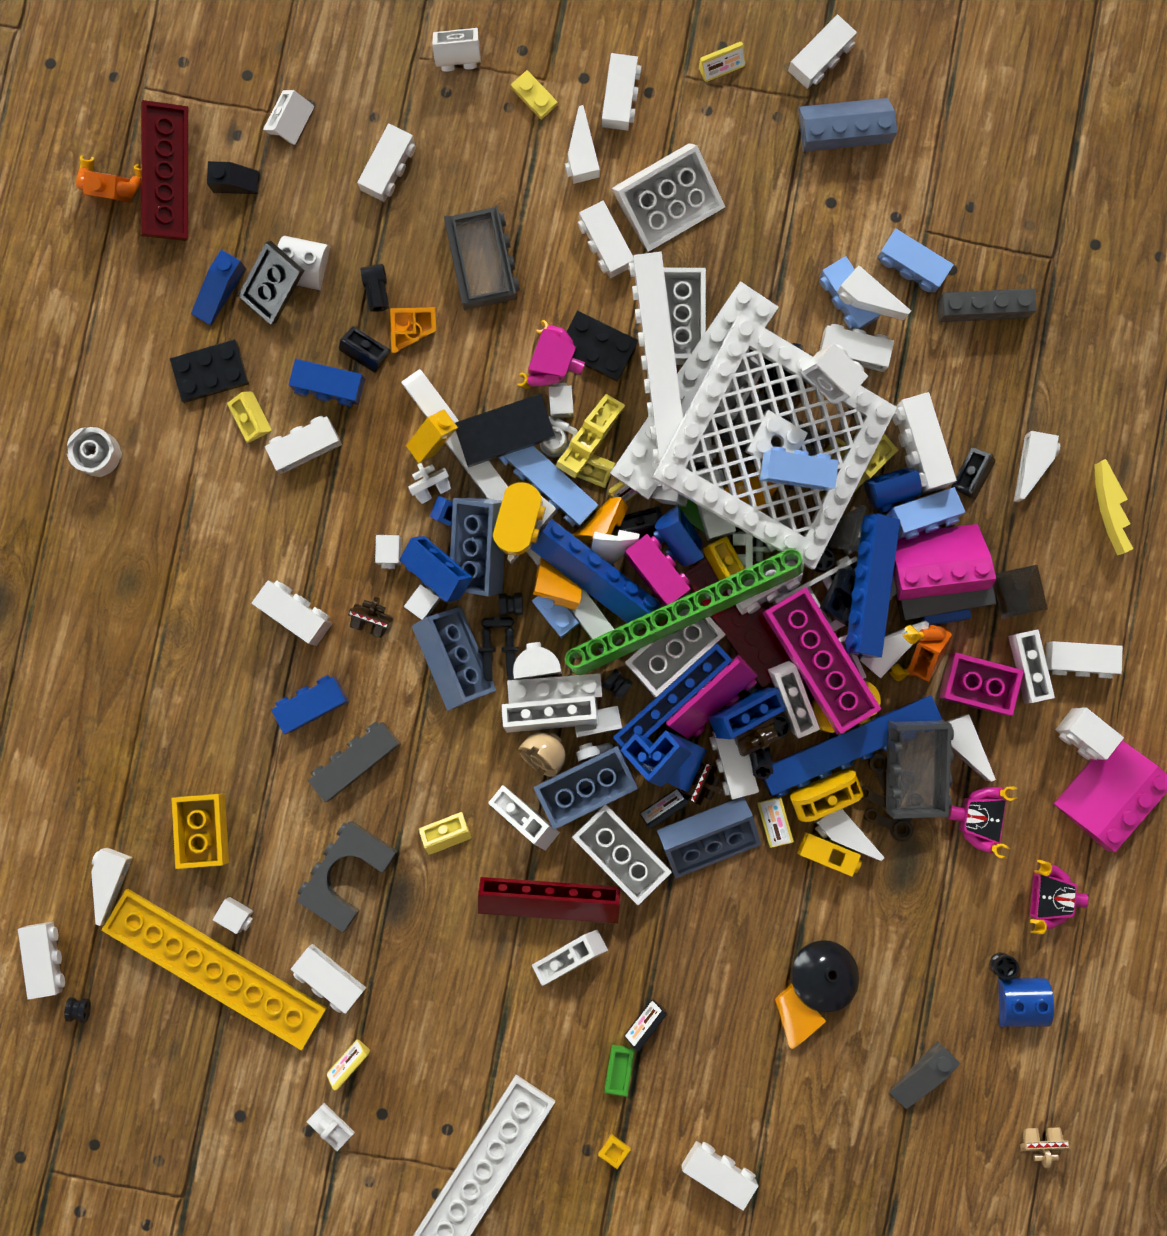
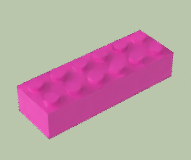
M804 587L762 613L789 658L796 665L799 674L836 734H842L881 710L878 702L807 587Z

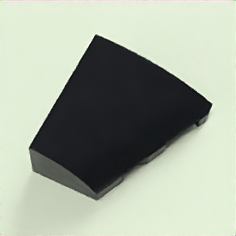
M851 568L838 569L820 606L821 610L846 626H849L852 591L854 590L855 571Z

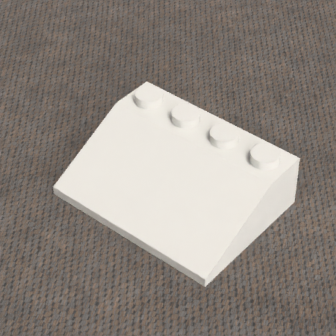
M690 143L611 188L622 211L647 252L725 208L698 146Z

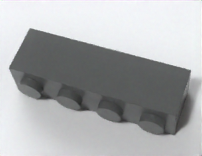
M1035 288L943 293L937 300L938 322L1029 318L1036 312Z
M993 586L988 590L898 600L897 594L895 595L901 622L996 604Z
M374 722L366 728L367 734L362 738L357 736L347 744L349 746L347 750L343 753L339 750L329 758L331 762L327 766L323 767L320 765L310 773L313 777L308 782L324 802H329L401 744L385 722L379 724Z

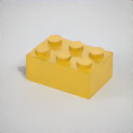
M225 793L172 798L175 869L228 864L229 852Z

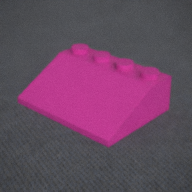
M978 524L940 528L930 533L922 531L915 538L906 540L904 537L897 541L893 577L898 600L988 590L992 588L996 580L992 557Z
M738 654L668 719L666 724L687 739L692 735L696 738L705 730L703 725L709 720V716L720 711L726 704L730 706L740 698L737 695L743 689L748 691L757 683L755 680L757 673Z
M1122 740L1107 760L1091 759L1053 804L1107 851L1116 852L1167 793V773Z

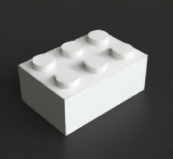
M268 580L252 601V604L308 644L317 646L332 626V623L328 621L330 616L316 607L312 610L309 607L311 605L309 601L296 593L294 596L290 593L293 590L282 582L280 583L276 580L273 583Z

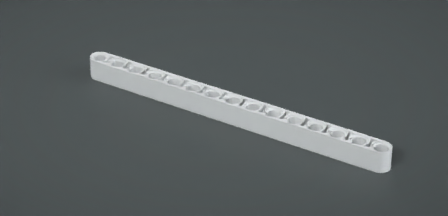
M420 369L401 382L427 418L445 409L454 423L459 421ZM455 431L447 440V446L485 497L502 501L505 489L508 488L506 483L489 461L468 468ZM529 549L527 553L538 567L541 556ZM582 589L581 600L577 609H568L589 637L594 639L614 630L588 593ZM617 640L616 645L619 644L622 640ZM599 648L601 653H603L604 648Z

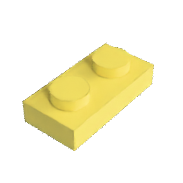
M528 70L511 84V89L541 120L558 106V102Z

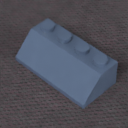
M888 98L798 107L803 152L892 143L897 134L895 110Z
M453 498L450 558L473 577L465 593L492 596L503 591L505 552L497 546L493 538L494 528L502 503L501 500Z
M461 606L428 616L412 625L447 711L497 691L493 681H486L484 678L483 657L481 653H478L477 643Z
M616 746L533 787L553 830L638 789L630 766L624 754L620 751V746Z
M744 797L731 800L657 830L675 879L762 845L753 815Z

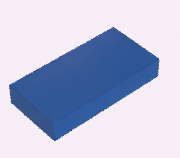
M967 609L926 616L919 619L920 622L926 620L929 626L970 619L971 611Z

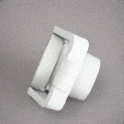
M549 416L551 424L554 425L552 428L556 438L540 443V449L548 457H560L570 445L565 432L573 434L572 440L578 433V430L559 418L555 419Z

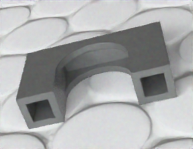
M354 821L342 824L336 833L339 838L335 844L331 842L323 853L326 855L322 863L317 862L310 873L313 877L309 883L304 882L297 892L300 895L297 902L342 932L347 930L359 909L341 898L334 891L330 880L334 864L342 857L355 856L363 859L383 873L398 853L396 849Z

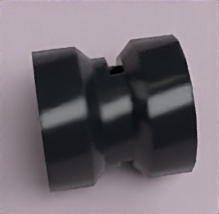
M522 592L514 593L513 596L506 593L499 594L500 616H507L511 612L515 615H523Z
M615 669L602 684V687L606 690H611L614 693V697L620 700L632 686L633 682L622 677L621 672Z
M783 715L773 716L774 728L778 737H785L790 731L789 720Z
M1002 952L995 953L989 962L991 971L1003 979L1014 978L1019 970V965L1015 958Z

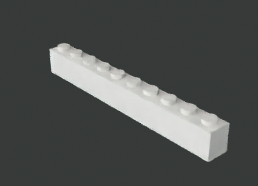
M662 252L633 255V262L629 263L630 277H635L636 286H632L633 300H638L639 309H635L636 323H641L642 332L638 333L639 347L644 346L645 353L644 356H641L642 370H647L648 379H644L645 393H650L651 402H647L648 416H653L654 425L650 426L651 440L656 439L657 449H653L654 463L660 464L683 420ZM657 481V486H662V491L672 490Z

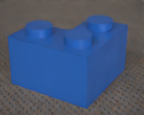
M666 730L654 744L648 738L635 733L620 750L648 782L660 787L669 780L693 753L678 736Z

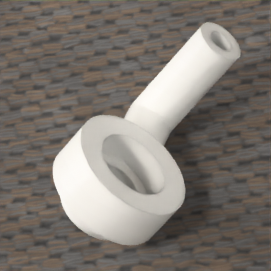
M591 742L579 746L580 751L576 752L578 761H583L598 756L614 747L611 743L593 746Z

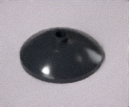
M821 940L804 946L798 952L792 964L791 981L796 995L807 1007L818 1012H835L846 1007L855 997L859 986V971L853 956L846 948L833 941ZM830 971H832L834 974V978L832 980L828 976Z

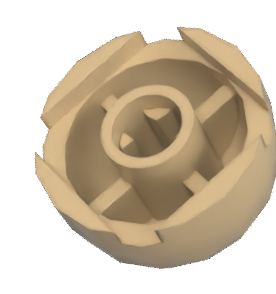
M537 732L526 738L518 748V750H522L520 752L521 757L535 770H538L539 767L545 770L544 775L549 777H555L565 762L566 754L561 744V739L554 733Z

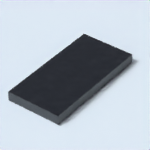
M541 393L455 422L458 427L456 433L468 468L556 438Z

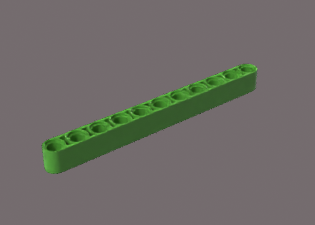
M795 549L785 550L569 650L565 656V663L577 675L588 673L799 576L804 570L802 556ZM790 560L798 561L795 566L787 565ZM769 570L776 571L773 576L765 575ZM754 580L751 586H744L745 581ZM725 590H733L731 595L722 596ZM706 599L711 600L708 606H701L702 601ZM682 610H690L686 616H679ZM668 619L666 625L658 626L660 620ZM640 629H647L644 635L637 636V632ZM621 638L625 639V642L621 646H615L617 640ZM604 648L601 655L594 656L597 649ZM577 658H583L579 665H573Z

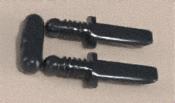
M511 617L484 618L481 621V625L484 627L482 630L483 648H478V653H483V675L486 681H493L492 652H496V648H491V631L488 628L508 627L505 629L506 647H501V652H506L507 677L509 680H515L513 667L515 651H519V647H514V630L511 628L514 620Z

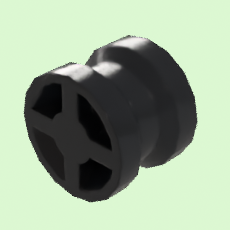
M825 548L816 568L813 570L825 572L830 569L835 562L833 552Z
M73 997L68 998L64 1011L65 1021L79 1020L81 1023H86L91 1010L90 999L84 998L80 1001Z

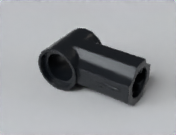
M384 265L361 267L363 286L366 288L370 312H381L389 309Z
M760 748L749 754L753 776L758 777L760 780L768 779L773 774L770 748Z

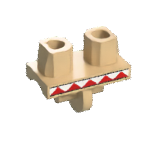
M1060 1127L1046 1129L1047 1141H1040L1038 1128L1024 1129V1143L1020 1144L1021 1152L1041 1151V1154H1033L1034 1161H1042L1044 1168H1050L1051 1161L1059 1160L1058 1153H1050V1151L1069 1148V1142L1064 1141Z

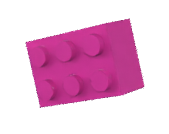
M646 534L625 550L624 557L664 607L685 596L690 591L689 584L691 583L683 573L679 574L675 570L676 563L668 554L664 556L660 551L662 546L654 536L650 538Z
M951 653L948 656L938 699L1003 716H1013L1024 670L959 653Z

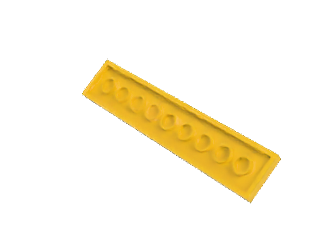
M130 889L124 891L101 930L301 1051L327 1009L326 1006Z

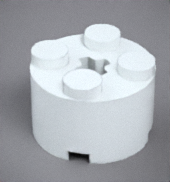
M84 427L76 430L70 436L67 443V456L70 463L78 470L91 476L103 477L111 473L117 467L122 457V451L116 439L97 427Z

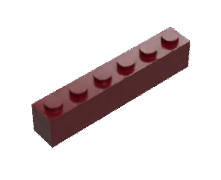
M480 877L478 914L618 924L621 887Z

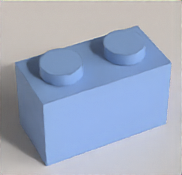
M537 596L532 600V603L561 639L579 625V622L569 609L553 604L554 600Z

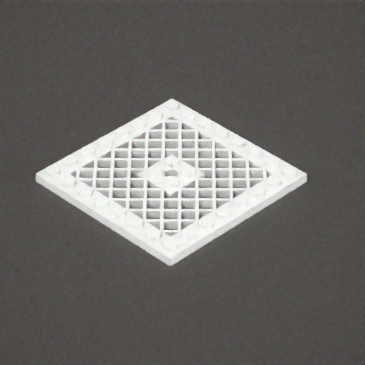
M740 313L736 317L652 479L780 552L788 549L799 551L804 566L813 570L816 568L897 407L860 385L851 397L836 403L837 414L829 416L826 404L831 402L824 400L823 394L800 373L813 357ZM748 348L753 351V352L746 353L747 350H748ZM756 355L759 367L750 370L747 357ZM763 357L771 361L772 364L765 365ZM740 363H742L744 371L736 373ZM776 367L779 379L770 381L767 369ZM783 369L792 375L785 377ZM760 371L764 383L754 385L752 373ZM746 376L748 388L739 390L736 378ZM795 379L799 391L790 393L786 381ZM803 381L813 387L805 389ZM731 382L733 392L725 394ZM780 383L783 395L774 397L771 385ZM765 387L768 399L759 402L756 389ZM815 390L818 403L809 405L806 393ZM750 391L753 404L744 406L741 394ZM800 395L803 407L794 409L791 397ZM735 396L738 408L729 410L725 398ZM785 399L788 411L779 413L776 401ZM720 403L723 412L714 414ZM770 403L772 411L767 410L763 415L761 405ZM842 404L851 410L844 412ZM819 406L823 418L814 421L811 408ZM755 407L758 420L749 422L746 410ZM805 411L808 423L799 425L796 413ZM740 412L743 424L733 426L730 414ZM854 413L857 426L849 428L845 416ZM790 415L792 423L783 419L782 417ZM724 416L727 428L718 431L715 418ZM839 418L842 430L834 432L830 420ZM824 422L827 434L818 436L815 424ZM710 423L712 433L703 435ZM758 424L754 434H752L750 426ZM809 426L812 439L804 441L808 433L801 428ZM740 428L745 429L747 440L738 442L735 430ZM857 430L852 440L850 431ZM729 432L732 444L723 447L719 434ZM844 434L847 446L838 448L835 436ZM713 436L717 449L707 451L704 439ZM777 436L780 438L781 447L786 448V452L794 453L795 450L807 451L805 444L814 442L817 454H833L834 459L839 460L835 489L826 491L821 501L819 492L824 490L811 489V491L802 493L801 487L794 486L796 495L787 498L784 488L785 484L777 483L767 486L766 481H760L763 453L772 450V437ZM829 438L832 450L823 453L820 440ZM699 443L701 453L693 455ZM748 444L744 452L751 456L743 458L739 446ZM734 448L737 460L727 463L724 450ZM847 450L842 460L840 456V451ZM718 452L722 465L712 467L709 455ZM703 457L706 469L697 472L693 459ZM754 460L757 472L747 474L744 462ZM738 464L741 477L732 479L729 466ZM723 468L726 481L717 483L713 471ZM708 473L710 482L698 475ZM758 475L761 488L752 491L749 478ZM743 480L746 493L737 495L733 482ZM727 484L730 493L719 488V486ZM778 487L781 500L772 502L769 489ZM763 491L766 504L757 506L753 494ZM813 494L816 507L807 509L804 496ZM748 496L750 505L738 498ZM797 498L801 511L792 513L789 501ZM783 503L786 516L777 518L773 505ZM767 507L770 517L759 511V509ZM816 510L812 520H810L808 512ZM802 514L806 527L796 529L793 517ZM787 519L789 527L778 521ZM806 530L804 536L798 533Z

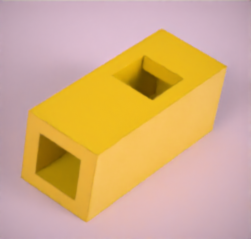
M445 409L429 416L406 444V447L417 462L421 463L435 456L458 427Z
M805 832L797 854L851 877H853L854 872L858 873L862 864L860 854Z

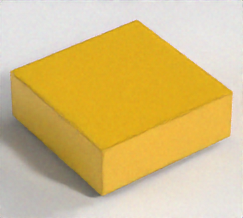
M611 1134L599 1151L598 1156L618 1169L631 1151V1148Z

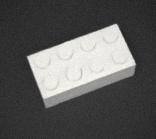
M664 268L676 365H684L706 332V268Z
M929 392L901 400L896 406L897 408L892 419L895 426L898 425L900 430L899 442L902 447H905L907 456H905L907 467L919 471L922 485L921 495L947 488L957 480Z
M684 609L680 612L679 616H686L690 610ZM708 617L640 648L624 664L656 698L726 634Z
M607 804L602 806L572 835V838L637 905L672 873Z

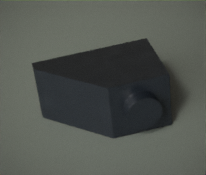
M208 161L207 185L213 193L258 194L259 171L232 162Z

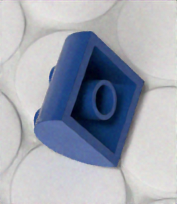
M906 467L870 478L863 483L870 504L874 509L879 508L880 512L892 510L894 508L893 504L900 501L902 504L914 501L915 497L920 496L922 493L919 471Z
M679 505L667 511L656 522V531L653 532L654 536L660 544L663 542L667 544L669 549L666 550V553L674 561L677 560L680 565L687 566L704 558L703 540Z
M679 737L693 753L666 783L689 792L707 749Z
M998 978L999 1025L1001 1027L1051 1026L1054 1017V1000L1051 985L1046 978Z

